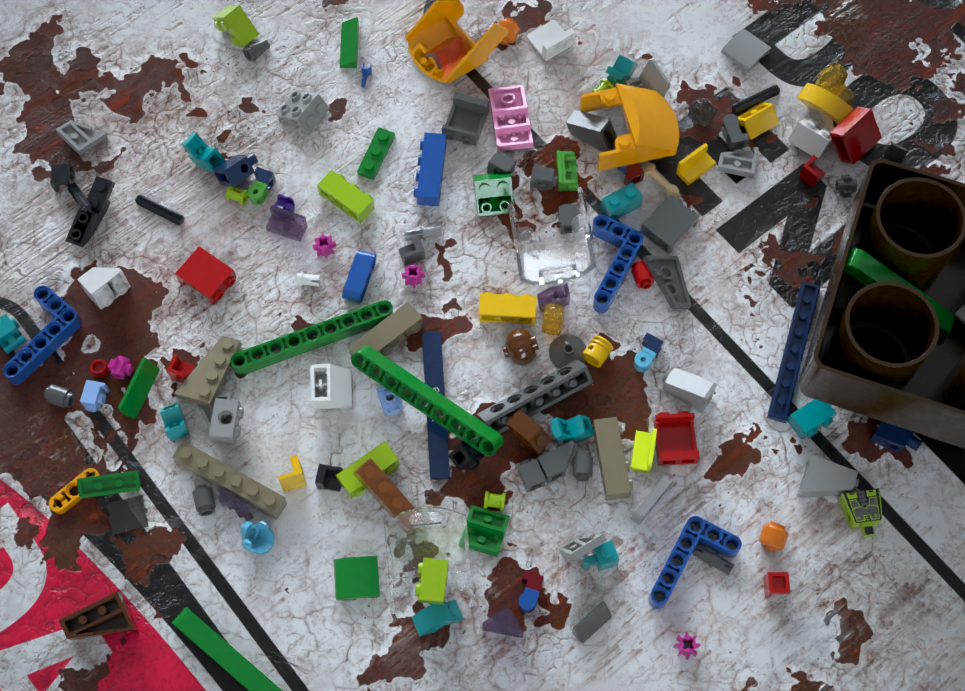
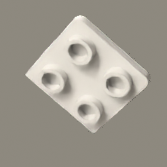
M551 20L529 33L527 39L543 59L548 61L574 45L575 31L572 28L564 31L555 20Z

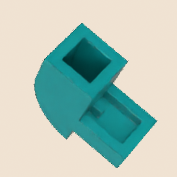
M619 54L613 67L608 66L606 73L609 74L607 80L614 85L616 83L624 84L625 81L631 78L638 63Z
M192 132L181 144L189 153L188 157L205 171L214 173L212 168L226 161L215 147L207 146L196 132Z
M179 402L160 408V414L165 425V433L167 438H170V441L190 435Z
M577 415L568 420L558 417L550 420L552 425L551 432L558 440V444L564 441L568 443L572 440L574 443L595 436L589 417Z
M444 600V605L432 604L411 617L419 636L435 633L445 625L457 623L464 619L456 600L448 602Z

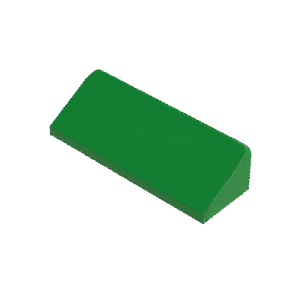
M358 17L342 22L340 68H357Z
M142 358L118 406L122 415L132 419H136L160 371L147 358Z

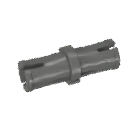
M698 544L692 554L708 563L709 567L713 566L727 575L730 574L735 565L718 556L719 553H713Z

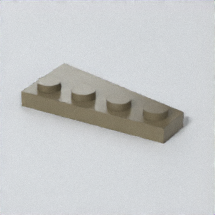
M222 336L175 391V397L212 407L231 367V356L239 351L241 341Z

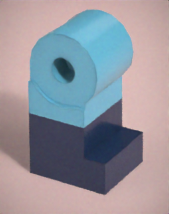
M648 332L646 333L642 341L644 348L636 354L634 359V368L638 372L649 370L662 349L664 341Z

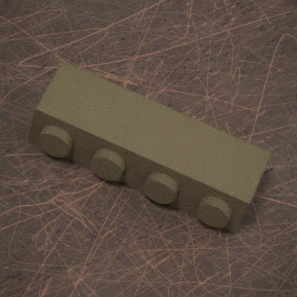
M409 302L405 303L348 347L349 354L352 355L363 346H370L384 356L389 355L395 346L403 344L408 336L421 330L423 326L421 315Z
M617 417L593 420L592 428L595 435L594 439L605 500L629 498L631 491H633L632 479H628L627 472H630L629 461L625 460L624 457L626 444L625 441H621L620 435H623L622 424L618 423Z

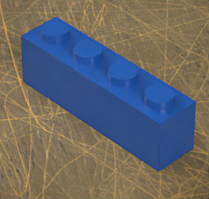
M425 132L424 139L420 140V150H422V155H418L420 171H416L418 187H414V198H417V205L439 206L447 146L446 134Z

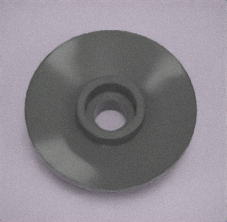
M561 335L550 345V360L559 369L577 359L584 364L585 360L582 357V353L586 345L577 336ZM566 348H571L572 351H571V352H567V351H565V349H566Z

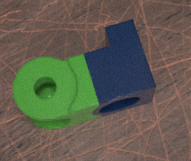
M256 167L254 171L256 180L248 188L247 192L252 204L261 205L265 202L276 179L273 172Z

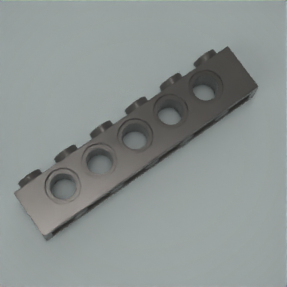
M577 359L483 410L477 416L480 421L501 434L509 429L505 423L518 409L531 417L588 386L593 381L587 366Z

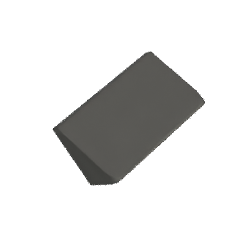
M603 601L573 627L572 633L581 643H584L611 619L612 616L606 603Z

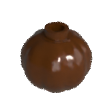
M516 329L510 332L506 338V346L502 347L505 358L509 357L518 365L531 363L536 357L535 351L539 350L535 335L530 336L529 331L524 329Z

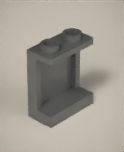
M455 92L453 105L446 124L442 126V134H446V139L456 140L466 145L476 146L489 113V101Z
M669 195L642 223L640 232L667 254H670L680 238L692 226L695 227L697 225L699 216L693 209L683 205L680 199Z

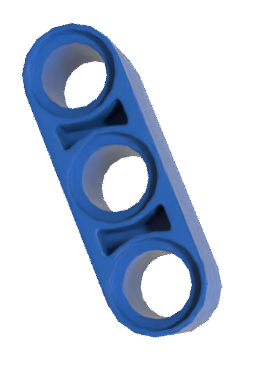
M357 250L343 288V299L362 303L376 263V254Z

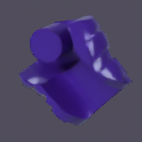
M278 194V200L271 208L280 215L287 217L295 210L294 200L291 197Z

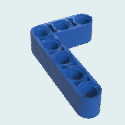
M598 215L593 220V235L620 248L594 295V310L598 313H605L609 310L641 250L643 234L605 215ZM631 240H636L638 243H632ZM623 255H628L630 258H624ZM614 270H620L622 273H616ZM606 285H612L614 288H608ZM598 300H604L606 303L601 304Z
M47 286L37 287L34 290V297L40 306L54 319L3 367V374L14 385L24 382L82 324L77 312Z
M690 517L649 595V604L655 609H661L666 605L697 542L725 557L733 558L741 549L742 542L740 538L701 517ZM696 524L699 530L693 531L689 525ZM708 534H715L718 540L713 541L709 539ZM687 541L690 544V548H683L681 542ZM733 543L736 550L728 549L726 544ZM672 559H679L682 565L675 566L672 563ZM664 576H669V577H671L672 580H673V583H671V584L665 583V582L663 581V577H664ZM661 594L664 601H656L653 595Z

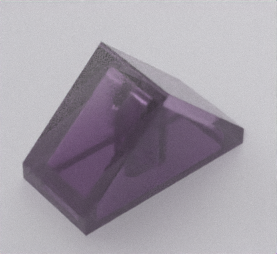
M564 279L537 294L540 312L569 308L570 293L567 280Z
M508 606L485 620L482 624V631L523 638L524 629Z

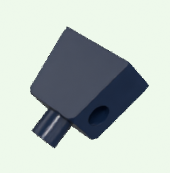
M254 153L248 156L235 155L213 167L212 170L221 185L233 187L254 173L252 166L258 163V159Z
M882 421L870 439L871 442L897 453H901L906 445L917 451L923 442L913 436V431Z

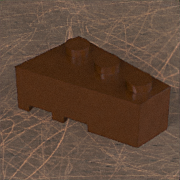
M115 592L59 620L64 634L69 640L138 631L124 597L120 592Z

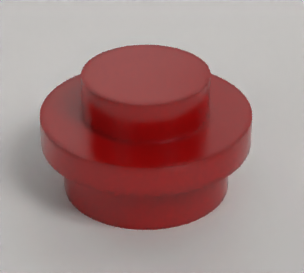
M103 359L94 360L90 366V372L96 378H103L109 373V364Z

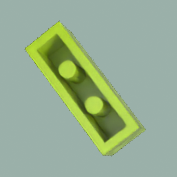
M331 170L317 184L318 192L321 196L360 224L375 209L373 197L368 193L360 191L356 184L346 181L345 177L340 173H335Z
M385 441L336 475L338 482L351 499L361 496L366 491V488L355 477L353 472L369 458L377 464L385 475L387 473L392 474L398 469L399 459Z

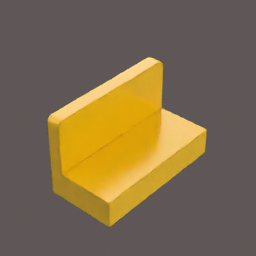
M762 102L738 116V125L745 127L749 139H754L779 124L774 105Z
M706 143L678 163L676 174L687 185L693 183L716 165V162L707 153L708 145Z
M298 455L290 457L293 472L278 476L284 492L307 485Z

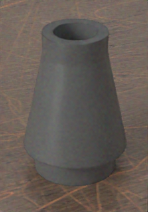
M266 39L246 45L243 53L249 61H256L270 48V44Z

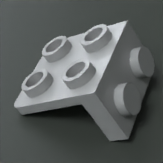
M654 59L647 62L639 78L627 80L623 84L655 90L663 97L671 86L670 81Z
M297 90L280 107L277 116L281 119L295 121L305 134H310L330 108L318 93Z

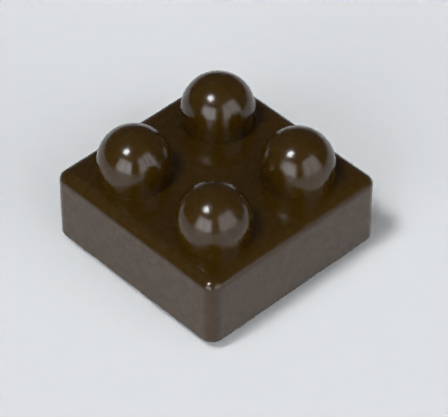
M878 159L869 166L852 202L799 379V388L809 398L965 448V325L955 318L950 335L948 337L939 336L937 314L931 303L920 292L910 286L897 282H878L865 286L844 271L850 249H861L955 315L965 305V183L886 159Z

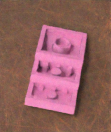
M523 85L488 89L497 150L509 151L534 148Z

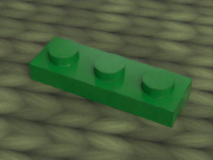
M378 127L357 170L358 175L372 180L375 179L395 139L394 132Z
M138 470L77 479L79 499L141 490Z

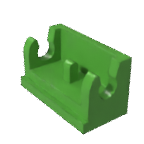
M557 150L558 191H578L575 152Z

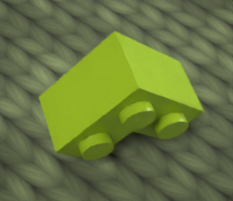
M228 5L212 17L215 21V27L219 31L228 32L231 36L230 40L235 46L244 47L260 35L240 5Z
M423 557V563L418 565L417 574L421 581L420 584H416L415 596H418L419 602L444 605L449 570L448 560Z

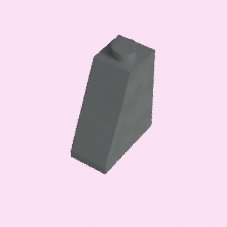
M579 110L573 111L565 122L571 135L601 152L615 150L617 135L609 118Z

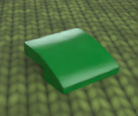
M471 505L459 546L498 557L510 516Z
M377 556L347 557L333 560L336 600H356L358 598H378L380 596Z

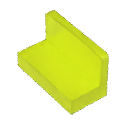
M653 428L652 433L636 430L630 470L650 473L657 429Z

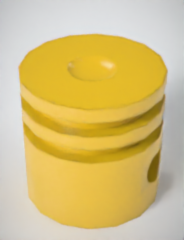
M595 335L583 351L582 357L590 365L600 368L613 350V346L607 339Z

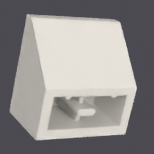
M806 118L798 122L787 141L811 156L815 155L817 159H820L833 144L830 136L832 129L821 127L819 122L813 118Z
M92 267L78 278L86 294L100 310L111 305L114 299L125 294L128 288L131 287L120 268Z
M333 364L310 365L311 403L313 409L352 407V371Z

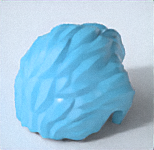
M246 521L245 524L240 526L244 549L256 554H265L274 546V533L265 521L255 524Z

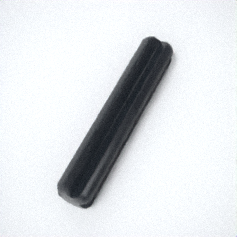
M773 85L734 103L732 110L735 114L747 110L779 95L780 88L778 85Z
M75 182L69 183L67 190L83 212H90L92 210L90 201Z
M141 194L135 199L137 205L178 226L182 225L185 220L183 215Z

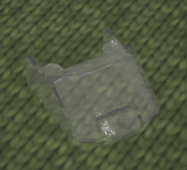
M578 187L582 214L572 219L571 227L573 234L537 242L536 234L531 227L519 228L517 211L512 203H508L519 276L522 283L538 287L559 286L580 279L596 267L593 233L586 198L581 187Z
M422 507L402 512L384 523L390 609L393 619H397L395 598H403L410 593V578L418 577V565L423 563V557L449 561L448 574H451L453 587L459 592L469 591L471 611H475L467 517L465 514L442 507Z

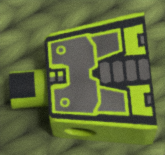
M880 488L842 493L838 498V502L851 529L861 527L863 538L875 536L873 526L878 525L882 521Z

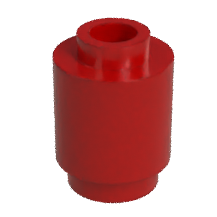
M640 260L633 263L631 272L637 288H650L655 280L645 262Z

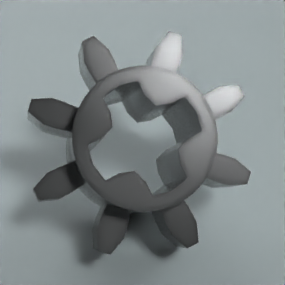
M850 174L841 175V179L836 180L835 183L836 193H840L842 198L851 197V194L857 191V180L852 179Z

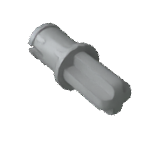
M438 224L406 230L404 232L405 240L411 241V237L416 235L423 240L442 236L441 226Z

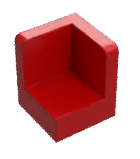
M815 155L802 167L799 178L812 188L826 174L815 165L817 159Z
M173 355L167 368V373L171 380L183 383L196 367L195 365L180 361L177 355Z
M768 572L764 576L765 598H770L771 595L790 593L788 572Z

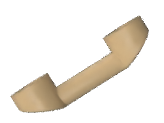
M648 162L641 166L644 171V178L653 177L665 189V200L669 195L679 199V189L675 185L669 184L655 170L656 166L654 163Z

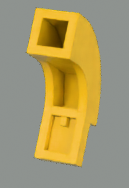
M807 83L797 96L805 106L824 113L837 124L853 111V108L841 98L814 84Z

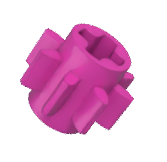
M322 234L319 238H315L316 244L312 246L313 250L317 251L318 257L322 255L327 258L330 254H334L333 248L336 247V242L332 241L331 235L327 237Z
M412 263L411 266L404 267L406 273H402V279H405L406 286L409 284L415 288L416 285L423 284L421 278H425V272H421L422 266L417 267Z
M123 356L111 359L108 365L111 371L110 374L118 379L131 376L134 369L131 367V360Z
M686 632L683 638L679 635L676 639L680 643L674 644L673 648H678V657L682 654L688 660L690 654L695 657L698 653L694 649L699 648L701 644L696 643V635L692 638ZM684 644H691L690 648H683Z

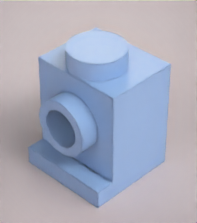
M86 380L80 402L87 411H100L101 405L106 400L105 393L109 394L110 389L105 383Z
M383 386L376 388L385 415H395L400 410H403L400 397Z

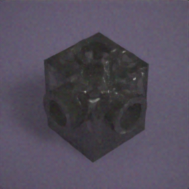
M698 99L692 101L689 105L687 116L691 118V122L694 124H701L706 127L711 124L719 109L712 106V102L708 99Z

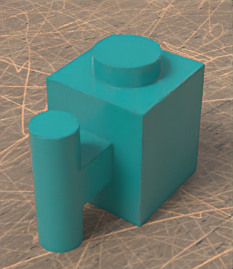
M5 314L0 318V345L9 354L27 340L18 330L21 326L15 318L10 319Z
M613 541L602 543L593 549L592 556L587 555L583 559L582 568L588 569L590 566L596 565L598 571L617 566L619 556Z

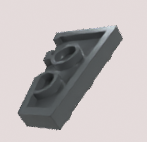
M646 255L643 261L672 309H689L692 305L678 256Z

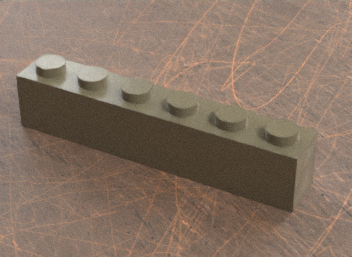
M185 441L182 442L172 457L180 467L275 520L279 518L287 505L284 496Z

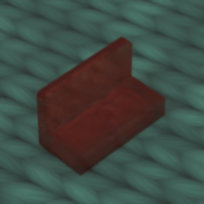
M450 37L427 51L425 55L426 57H434L438 69H444L465 56L468 50L462 37Z

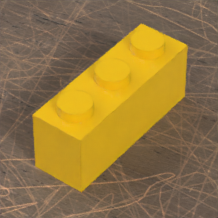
M480 293L479 322L535 325L537 296L530 294L514 295L512 293Z

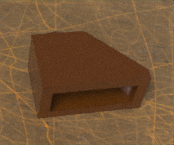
M519 409L505 423L525 449L540 455L552 441L539 424Z

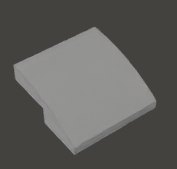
M743 28L722 48L721 53L749 72L757 66L761 58L769 53L771 47Z

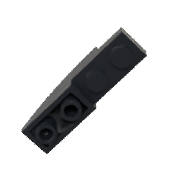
M96 176L87 197L92 204V210L90 212H83L79 207L66 237V242L83 248L91 239L111 203L109 198L115 186L113 181Z

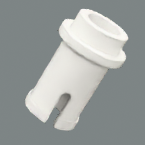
M304 272L297 273L296 284L300 285V287L303 285L319 287L320 275L304 274Z

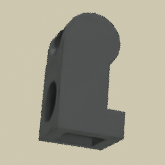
M733 114L726 115L721 126L723 136L730 151L745 148L749 142L748 134H742L738 125L739 119Z

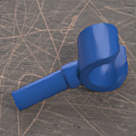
M363 62L361 64V72L363 74L361 87L365 88L367 77L372 73V66L370 63V66L365 68Z

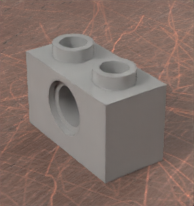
M215 398L209 437L212 442L236 444V439L240 437L241 433L239 421L244 416V408L239 400ZM225 419H232L229 424H223Z

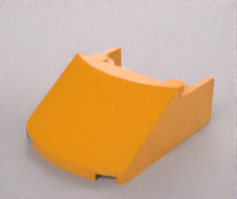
M436 0L405 35V40L408 41L409 45L408 51L414 63L424 74L444 84L452 83L488 61L489 54L510 32L507 28L494 23L480 40L475 43L457 22L464 14V6L460 0Z
M616 83L615 88L581 95L579 110L583 112L621 105L629 130V134L620 135L616 138V150L598 154V171L676 155L679 143L677 118L669 103L657 91Z

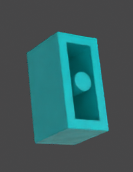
M632 182L602 198L600 210L605 216L617 220L641 207L643 195Z
M814 399L792 413L787 422L801 440L806 436L811 438L818 432L817 429L822 426L826 428L834 422L833 418L836 415V411L830 404Z

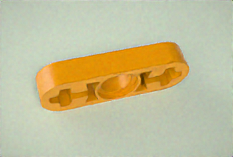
M94 468L84 470L49 500L50 509L56 514H63L81 500L79 499V494L76 496L70 494L71 489L77 486V479L86 478L89 475L101 476L99 472ZM65 494L71 499L70 501L64 497ZM56 502H62L63 506L59 508Z

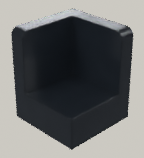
M52 164L50 184L55 192H59V185H68L70 179H75V172L71 164Z
M319 464L315 480L316 487L340 492L341 484L338 482L336 475L343 471V468Z

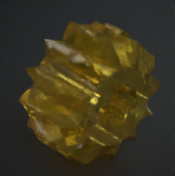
M552 303L545 306L542 321L543 333L560 335L565 312L563 305Z

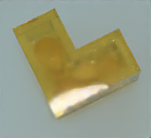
M836 61L819 72L815 85L828 90L852 106L855 99L854 93L844 84L848 73Z

